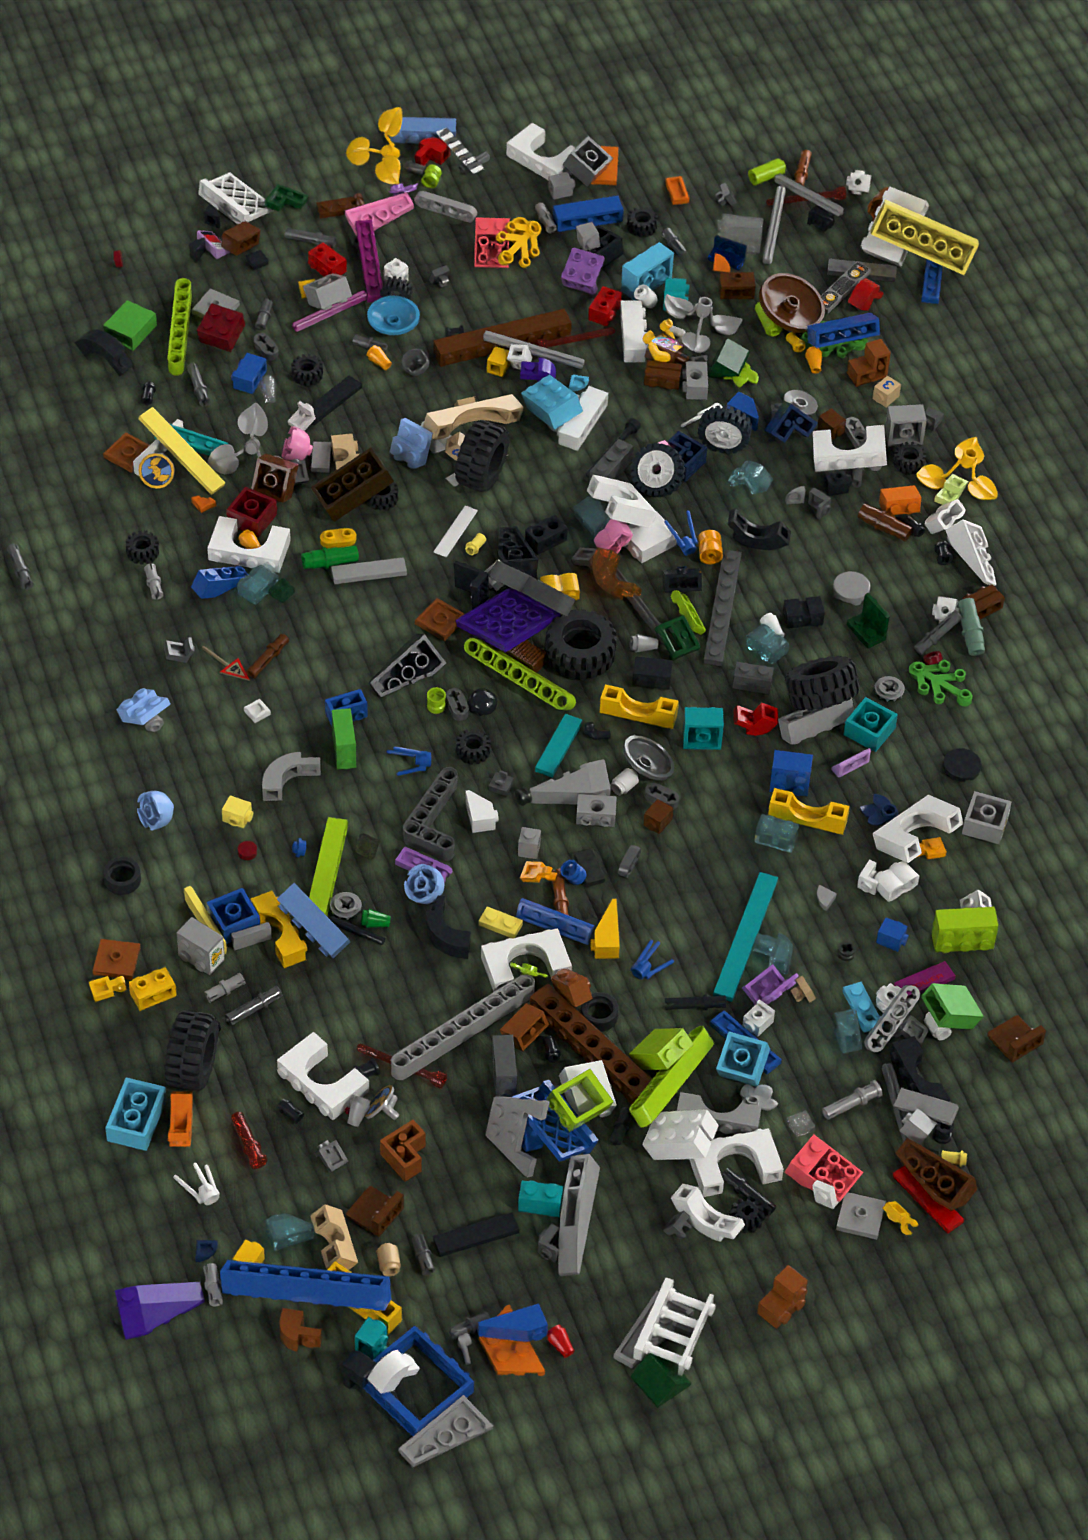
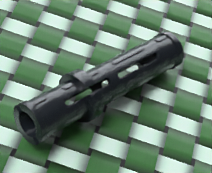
M726 996L666 997L665 1003H673V1005H665V1010L726 1008V1003L717 1002L726 1001Z
M729 1167L722 1173L723 1180L731 1185L736 1193L742 1194L745 1198L749 1197L750 1202L757 1200L758 1206H763V1212L768 1217L775 1211L777 1206L750 1186L745 1178L739 1177Z

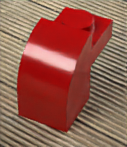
M439 138L423 139L419 142V150L415 153V163L426 165L431 160L442 165L450 157V147Z
M864 278L854 288L848 303L861 310H869L874 298L881 299L884 292L879 290L880 285Z
M762 702L754 711L738 705L733 709L734 724L746 728V734L748 735L766 734L778 724V708Z

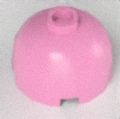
M292 426L288 432L291 436L285 439L281 457L287 461L293 459L301 461L305 459L306 455L310 456L313 446L310 445L309 435L304 430Z

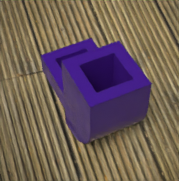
M539 358V363L521 361L520 379L538 380L539 382L548 375L556 379V367L551 361L544 358Z

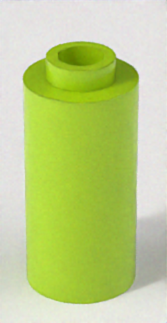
M777 158L749 170L748 176L751 183L756 186L775 178L776 174H784L786 165L784 161Z
M758 302L755 306V311L768 336H777L782 331V328L768 318L760 302Z

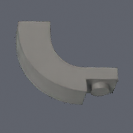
M294 752L283 755L273 761L263 776V801L282 800L283 786L293 777L321 775L320 757L301 758V752Z

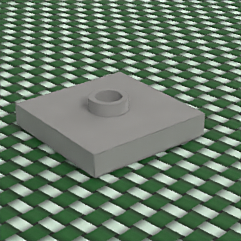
M209 289L194 306L192 314L204 318L211 303L235 311L240 306V301Z
M847 1192L843 1198L836 1230L877 1240L884 1212L882 1208L886 1201Z

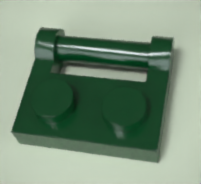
M684 615L654 628L656 634L660 635L668 650L670 660L675 661L701 648ZM665 630H670L680 650H675Z

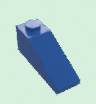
M539 1304L478 1322L479 1337L528 1342L541 1340L547 1336L548 1324Z

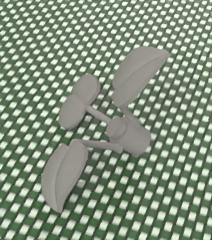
M668 294L665 296V308L671 316L683 319L687 315H692L696 310L697 316L700 317L696 334L688 332L683 334L681 338L684 347L691 351L703 353L710 347L709 338L705 335H699L703 318H706L708 315L710 316L711 326H715V330L724 335L734 334L742 323V318L725 315L713 316L712 300L708 297L699 298L698 304L695 303L693 307V304L685 299L672 297Z
M254 403L244 410L238 418V427L244 434H250L251 438L247 440L244 448L235 453L233 446L229 444H223L215 448L210 454L207 463L213 470L221 474L235 472L239 466V460L236 456L245 451L251 455L256 453L258 458L261 456L259 451L260 442L254 435L262 436L265 434L268 428V420L264 410L258 403Z

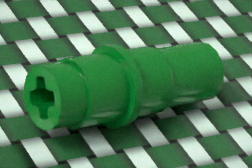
M356 545L339 548L322 547L319 550L302 553L301 560L304 569L323 567L328 569L330 566L357 562L359 560V553Z

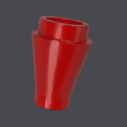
M556 1325L547 1332V1341L564 1358L569 1357L575 1352L566 1329L562 1328L561 1325Z

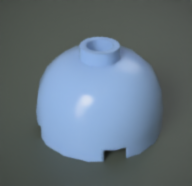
M148 791L140 794L137 802H140V808H137V813L145 828L149 826L151 831L166 826L172 819L174 809L169 797L159 791Z
M419 864L408 872V880L404 883L405 893L409 899L416 903H433L437 900V896L442 895L444 892V878L440 871L434 867Z

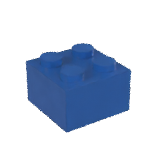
M775 750L769 792H773L774 788L793 792L796 796H808L813 755Z
M243 888L206 902L207 912L225 939L226 944L232 942V933L260 925V916Z

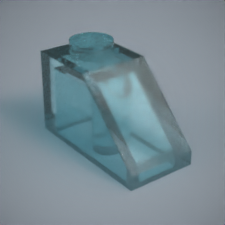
M287 1213L273 1215L265 1219L266 1231L274 1251L314 1239V1226L312 1223Z

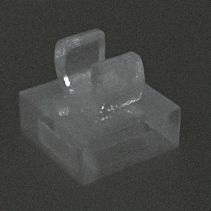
M807 1111L787 1117V1124L796 1138L815 1129V1125Z

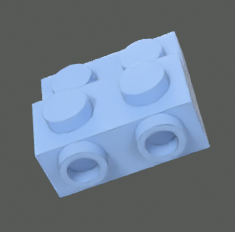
M406 418L401 419L398 435L393 437L389 453L394 455L395 460L405 461L408 463L407 466L413 469L426 465L433 433Z
M142 688L131 699L123 701L116 710L122 722L144 725L168 707L170 702L166 697L157 696L154 690Z

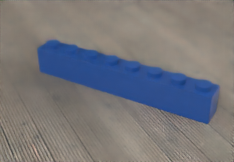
M227 1260L220 1270L222 1293L234 1296L244 1295L253 1298L263 1297L273 1300L301 1301L312 1304L348 1306L356 1309L366 1308L375 1311L385 1310L391 1300L390 1277L233 1260Z

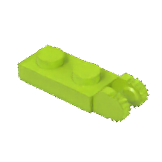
M674 590L671 594V599L674 604L678 605L680 615L685 616L693 632L702 635L706 632V629L689 598H687L688 596Z

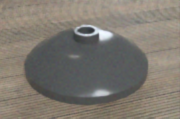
M634 735L628 737L624 742V756L629 765L640 775L652 780H666L673 774L674 763L672 758L655 741L647 737Z

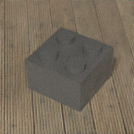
M588 136L568 155L562 165L588 187L606 170L613 158Z

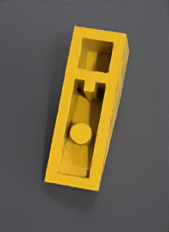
M612 899L595 930L594 939L590 940L591 951H594L595 959L619 958L617 899Z

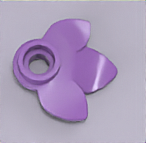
M403 183L390 186L389 193H393L396 196L403 192L415 191L418 183L406 187L403 186Z

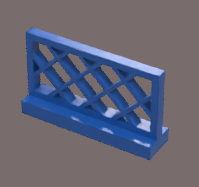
M546 1080L541 1086L512 1097L533 1099L535 1095L538 1101L546 1100L551 1091L556 1088L550 1080ZM561 1095V1097H562L563 1100L566 1102V1104H567L568 1107L571 1109V1111H572L573 1114L576 1116V1118L579 1117L578 1114L574 1111V1109L569 1105V1103H568V1102L564 1099V1097ZM548 1107V1112L551 1115L547 1114L546 1119L541 1120V1122L534 1120L528 1114L527 1123L559 1162L581 1153L589 1154L599 1141L586 1124L569 1132L561 1124L556 1112ZM545 1120L554 1123V1127L546 1125ZM545 1131H548V1132H550V1133H553L554 1136H553V1137L548 1136V1135L545 1133ZM558 1136L566 1138L567 1143L558 1140ZM557 1146L565 1148L566 1153L562 1154Z

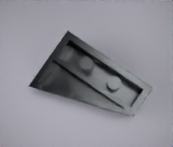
M597 225L596 229L599 233L600 247L587 250V252L604 256L605 259L601 267L603 269L624 254L623 239L621 236Z

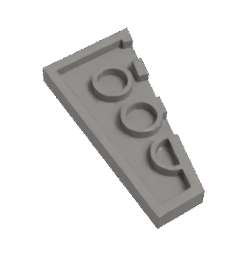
M656 1291L614 1353V1359L630 1368H633L640 1362V1360L634 1359V1348L659 1291ZM674 1300L667 1302L666 1307H668V1310L687 1317L694 1315V1310ZM660 1318L658 1324L661 1328L674 1332L677 1322L667 1318ZM658 1335L656 1337L652 1336L650 1342H652V1345L658 1346L666 1338Z
M463 1395L402 1445L398 1452L412 1467H415L492 1430L493 1425Z

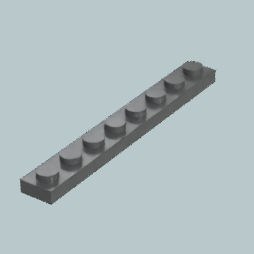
M725 549L723 551L704 664L722 666L742 555V552Z

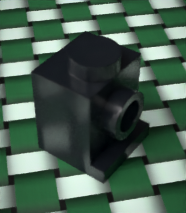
M816 205L808 212L807 224H813L826 231L833 227L835 214Z
M845 470L831 473L824 471L823 485L827 496L849 492V485H852V479L850 475H846Z

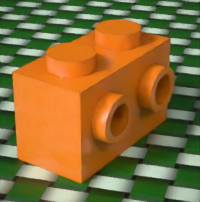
M915 485L880 489L879 505L882 511L886 510L887 514L891 516L920 512L922 497Z

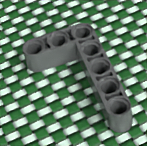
M496 560L488 576L565 616H568L576 600Z
M446 767L441 770L403 825V841L406 845L443 861H449L454 857V839L449 835L430 828V826L457 789L458 773L456 769Z

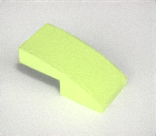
M952 474L945 481L943 489L935 496L934 501L944 505L957 500L966 488L968 481Z

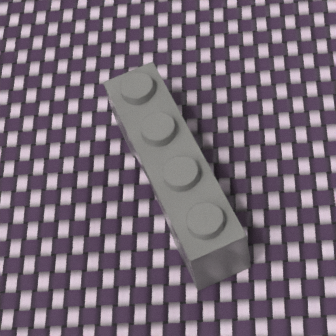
M680 1092L677 1111L708 1110L719 1125L717 1131L725 1134H744L758 1129L762 1106L741 1103L731 1112L718 1113L707 1108L700 1095Z

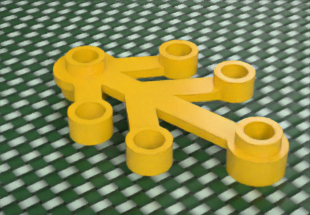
M510 221L505 225V229L509 233L500 231L496 234V240L500 243L505 240L514 241L515 243L508 251L505 250L499 254L498 262L504 266L509 265L513 261L515 252L521 248L519 265L522 268H526L530 265L528 255L531 258H535L540 254L537 236L540 234L541 226L536 221H529L525 225ZM515 230L525 232L523 235L510 234ZM530 238L531 248L528 250L527 240Z

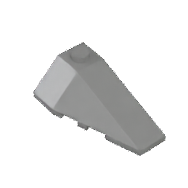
M604 759L585 763L580 766L578 771L571 774L569 771L563 773L564 776L558 780L550 779L530 788L532 802L530 803L577 804L578 794L610 796L611 789Z

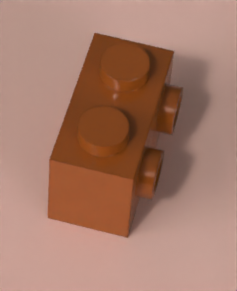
M561 969L557 971V974L551 976L554 989L572 1006L577 1007L593 999L589 989L591 985L586 977L570 969Z
M526 1003L500 1031L502 1035H513L514 1048L523 1052L549 1023L544 1011Z

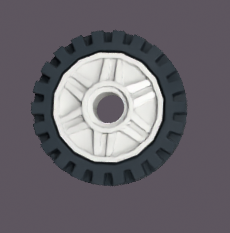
M720 405L716 406L715 409L711 407L701 416L698 426L699 439L702 440L703 445L706 444L708 449L713 447L712 451L714 452L719 450V453L726 451V454H730L731 451L733 454L737 453V451L740 452L747 446L751 436L752 424L750 419L746 418L745 413L740 414L741 410L737 409L734 411V407L731 406L730 409H727L725 405L722 408Z
M663 443L648 444L647 447H642L641 451L635 454L636 457L632 459L633 465L630 467L632 469L630 473L633 477V483L640 491L653 497H666V495H671L673 491L678 490L677 487L681 486V481L685 477V463L681 455L674 448ZM661 466V472L655 474V468Z

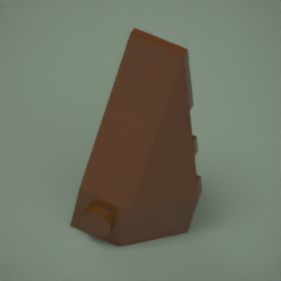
M908 1137L895 1152L896 1156L931 1198L949 1210L966 1205L977 1191L975 1177Z

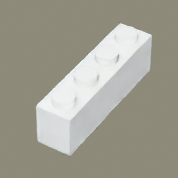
M642 300L621 301L620 318L624 362H645L644 355L648 344H645L642 338L646 333L644 330L647 328V322L643 320L645 318V308H642Z
M591 386L585 392H582L579 401L583 412L559 427L557 431V436H559L558 444L578 451L607 407L608 393Z

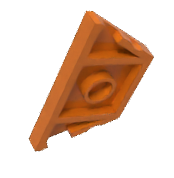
M510 1304L498 1316L513 1312ZM479 1337V1341L497 1375L515 1374L525 1376V1373H538V1376L545 1375V1370L529 1341Z

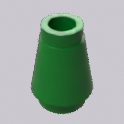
M368 908V910H363L361 925L366 926V928L389 927L391 916Z

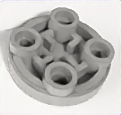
M849 571L841 573L834 580V597L853 605H860L864 600L865 594L870 592V582L864 575L858 572Z

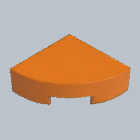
M715 253L713 271L730 272V265L725 257Z
M195 496L191 498V502L200 513L216 506V501L210 497Z

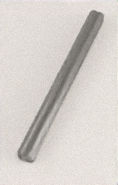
M780 173L774 176V181L779 185L784 186L836 216L843 215L844 208Z
M778 186L776 189L763 255L764 264L772 263L786 188L784 186Z
M485 331L483 336L485 341L510 348L511 344L528 345L532 355L582 369L584 365V359L497 333Z

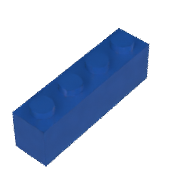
M619 196L553 206V221L557 232L576 229V226L592 222L594 226L623 222V207Z
M866 313L808 325V343L816 348L880 335L879 318L872 313Z

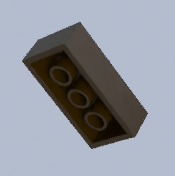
M370 447L312 486L311 489L335 522L392 484L394 480Z

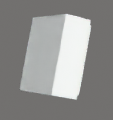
M261 699L244 707V712L254 723L271 715L269 708Z

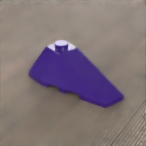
M200 1282L137 1285L115 1290L116 1304L125 1340L147 1335L153 1332V1329L157 1326L165 1325L173 1317L184 1314L205 1302Z

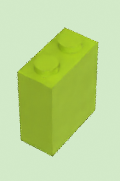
M683 1028L654 1029L629 1055L642 1070H668L693 1043Z

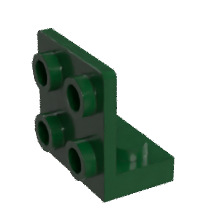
M866 593L862 613L848 619L846 625L869 649L886 640L890 617L889 613L878 604L876 598Z

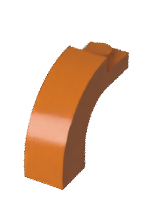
M193 1091L171 1092V1120L168 1132L169 1147L191 1146Z

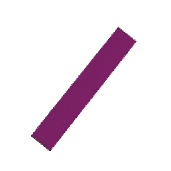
M372 220L355 221L367 302H375L381 298L380 291L383 284Z

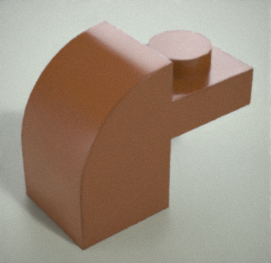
M282 1308L280 1337L283 1344L298 1352L299 1344L308 1348H320L322 1329L303 1327L304 1311Z

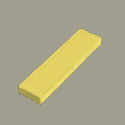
M191 886L184 888L185 901L196 919L222 935ZM223 938V941H224V955H225L226 952H227V947H226V941H225V939Z

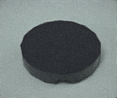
M965 748L951 750L946 754L943 762V768L947 776L959 782H965V780L969 779L970 781L974 780L979 776L982 767L979 756Z

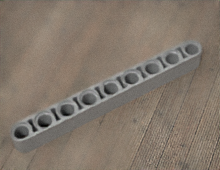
M526 974L517 977L394 1054L391 1058L392 1077L397 1080L408 1078L528 1002L530 996L534 994V978Z

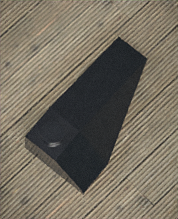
M500 527L498 543L499 560L537 579L538 558L518 527Z
M416 634L397 651L369 681V684L379 697H383L402 687L434 675L446 662L425 634Z

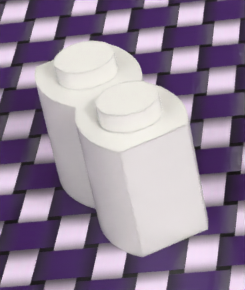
M959 499L940 506L935 514L930 515L926 519L924 524L931 534L938 533L951 527L955 520L964 515L966 509Z
M901 861L892 864L888 870L878 872L874 879L878 881L877 891L890 902L898 898L902 893L908 892L917 886L919 875L906 862Z

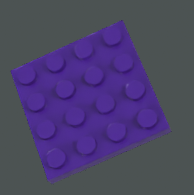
M509 587L455 621L457 627L507 652L548 627L553 619L557 616L560 617V613Z

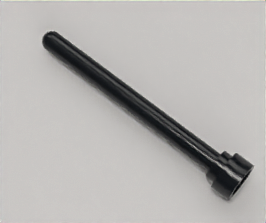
M630 418L626 422L625 430L586 472V477L589 478L590 470L618 439L625 441L630 434L637 433L641 428L638 420Z

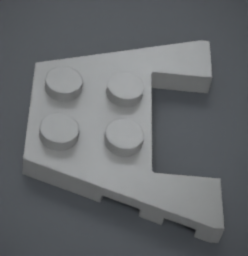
M504 1096L494 1097L486 1136L526 1177L533 1176L537 1159L521 1151L528 1114L539 1120L546 1119L549 1101Z

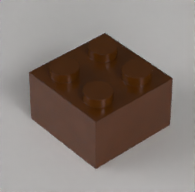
M267 453L257 458L251 489L274 498L279 502H286L292 498L299 464Z

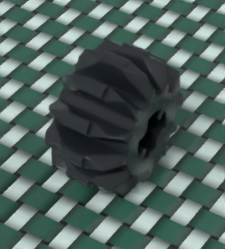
M749 1197L746 1201L740 1198L738 1203H733L729 1211V1216L743 1220L745 1224L742 1228L744 1234L748 1230L754 1233L756 1228L760 1229L765 1219L763 1206H758L757 1200L750 1202Z

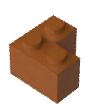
M878 339L866 343L864 356L848 360L847 374L856 387L883 379L888 375L891 352L883 340Z
M413 1119L380 1140V1155L404 1182L422 1171V1158L417 1152L426 1147V1133Z
M788 1265L774 1278L773 1289L759 1302L757 1314L776 1329L781 1324L785 1325L790 1320L792 1313L796 1310H801L805 1305L808 1280Z

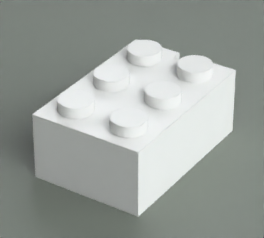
M708 1110L660 1112L651 1123L642 1145L653 1160L706 1158L711 1145L709 1140H713L719 1125Z

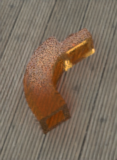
M597 547L593 558V574L597 584L619 600H622L623 596H640L642 589L637 585L617 580L616 569L620 556L613 550Z

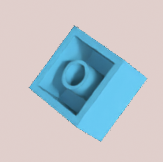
M728 1032L716 1067L718 1075L757 1087L770 1052L769 1045L761 1040Z

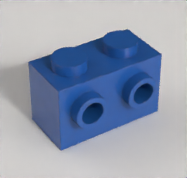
M246 353L244 358L239 361L237 370H234L232 373L233 388L253 394L267 371L266 358Z
M361 689L325 699V714L331 727L332 710L351 708L353 721L368 717L367 701Z

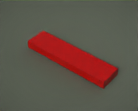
M905 1165L893 1173V1178L947 1233H950L964 1223V1218L955 1209L949 1210L934 1201Z

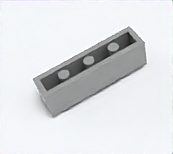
M852 697L848 701L829 708L813 709L810 711L798 710L779 718L782 739L790 744H798L801 740L815 737L820 732L829 731L837 725L845 724L847 718L854 711Z

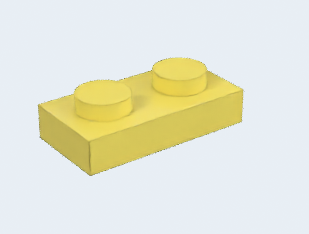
M486 907L479 919V926L510 938H515L523 925V920L490 907Z

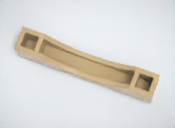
M512 394L427 413L423 428L433 433V440L449 437L456 427L467 422L485 420L508 424L520 421L524 407Z

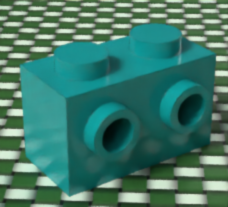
M532 1180L522 1181L518 1212L560 1217L563 1186L554 1183H537Z
M368 1317L355 1335V1350L364 1353L373 1360L388 1348L387 1326L380 1320Z

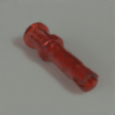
M235 1112L232 1114L231 1120L243 1142V1152L250 1160V1167L252 1169H259L267 1163L268 1159L262 1154L260 1142L254 1139L243 1112Z

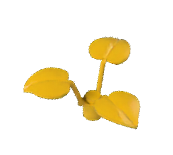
M396 107L387 110L379 118V130L385 132L384 136L389 145L383 146L381 150L369 148L370 142L368 139L359 137L354 139L346 150V157L351 163L358 166L368 161L369 152L382 154V162L376 165L375 173L378 179L387 184H399L400 161L398 158L400 151L394 147L395 144L392 143L388 135L395 137L399 133L402 125V109Z
M977 437L967 439L955 448L954 454L958 461L946 474H944L939 466L933 464L922 467L916 473V477L924 486L930 489H942L946 481L945 478L961 464L964 468H972L973 481L969 482L968 491L973 497L980 500H994L998 496L997 489L989 478L982 475L978 476L977 479L975 477V467L984 459V453Z

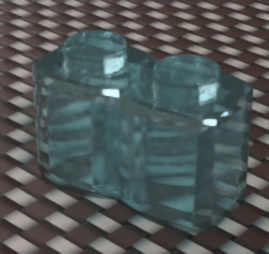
M263 565L253 568L248 576L238 581L237 594L255 605L278 586L279 575Z
M761 624L747 634V647L751 651L760 654L764 661L771 664L782 658L789 651V643L766 624Z

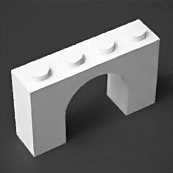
M531 123L507 142L506 155L547 180L549 176L565 172H568L569 176L572 174L562 164L575 147L570 145L554 157H542L535 154L533 151L545 143V130L534 123Z
M889 187L882 197L883 202L886 199L922 216L925 215L929 207L926 200ZM878 206V208L876 209V217L881 209V206ZM872 221L868 228L869 233L867 237H864L862 240V250L864 253L901 267L908 251L871 235V228L874 223Z
M884 425L866 426V442L861 447L853 450H841L832 445L831 430L813 431L815 472L887 465Z
M592 475L587 492L592 498L609 501L605 513L612 520L650 528L651 523L655 520L656 511L631 483Z
M219 516L208 545V560L280 573L290 544L289 528L272 526L264 545L255 549H244L234 543L238 532L237 519Z
M927 795L873 833L876 849L909 863L922 854L918 837L909 834L910 831L919 827L931 826L950 834L963 825L960 808Z
M558 928L548 929L535 934H526L522 937L508 938L504 941L481 946V959L493 992L514 980L509 963L519 955L530 954L542 959L546 964L550 978L561 969L572 970V965Z
M313 1032L277 1059V1072L281 1078L287 1079L296 1091L302 1092L308 1102L314 1103L323 1115H328L334 1120L345 1111L346 1107L351 1106V1099H354L355 1095L364 1097L369 1093V1080L354 1068L333 1084L323 1085L312 1081L307 1076L308 1072L328 1056L327 1043Z
M769 1128L763 1130L756 1129L753 1132L744 1134L737 1133L725 1138H715L710 1141L711 1145L706 1158L689 1159L703 1197L723 1193L724 1181L718 1167V1162L728 1155L739 1154L749 1158L756 1166L762 1185L781 1181L784 1169Z

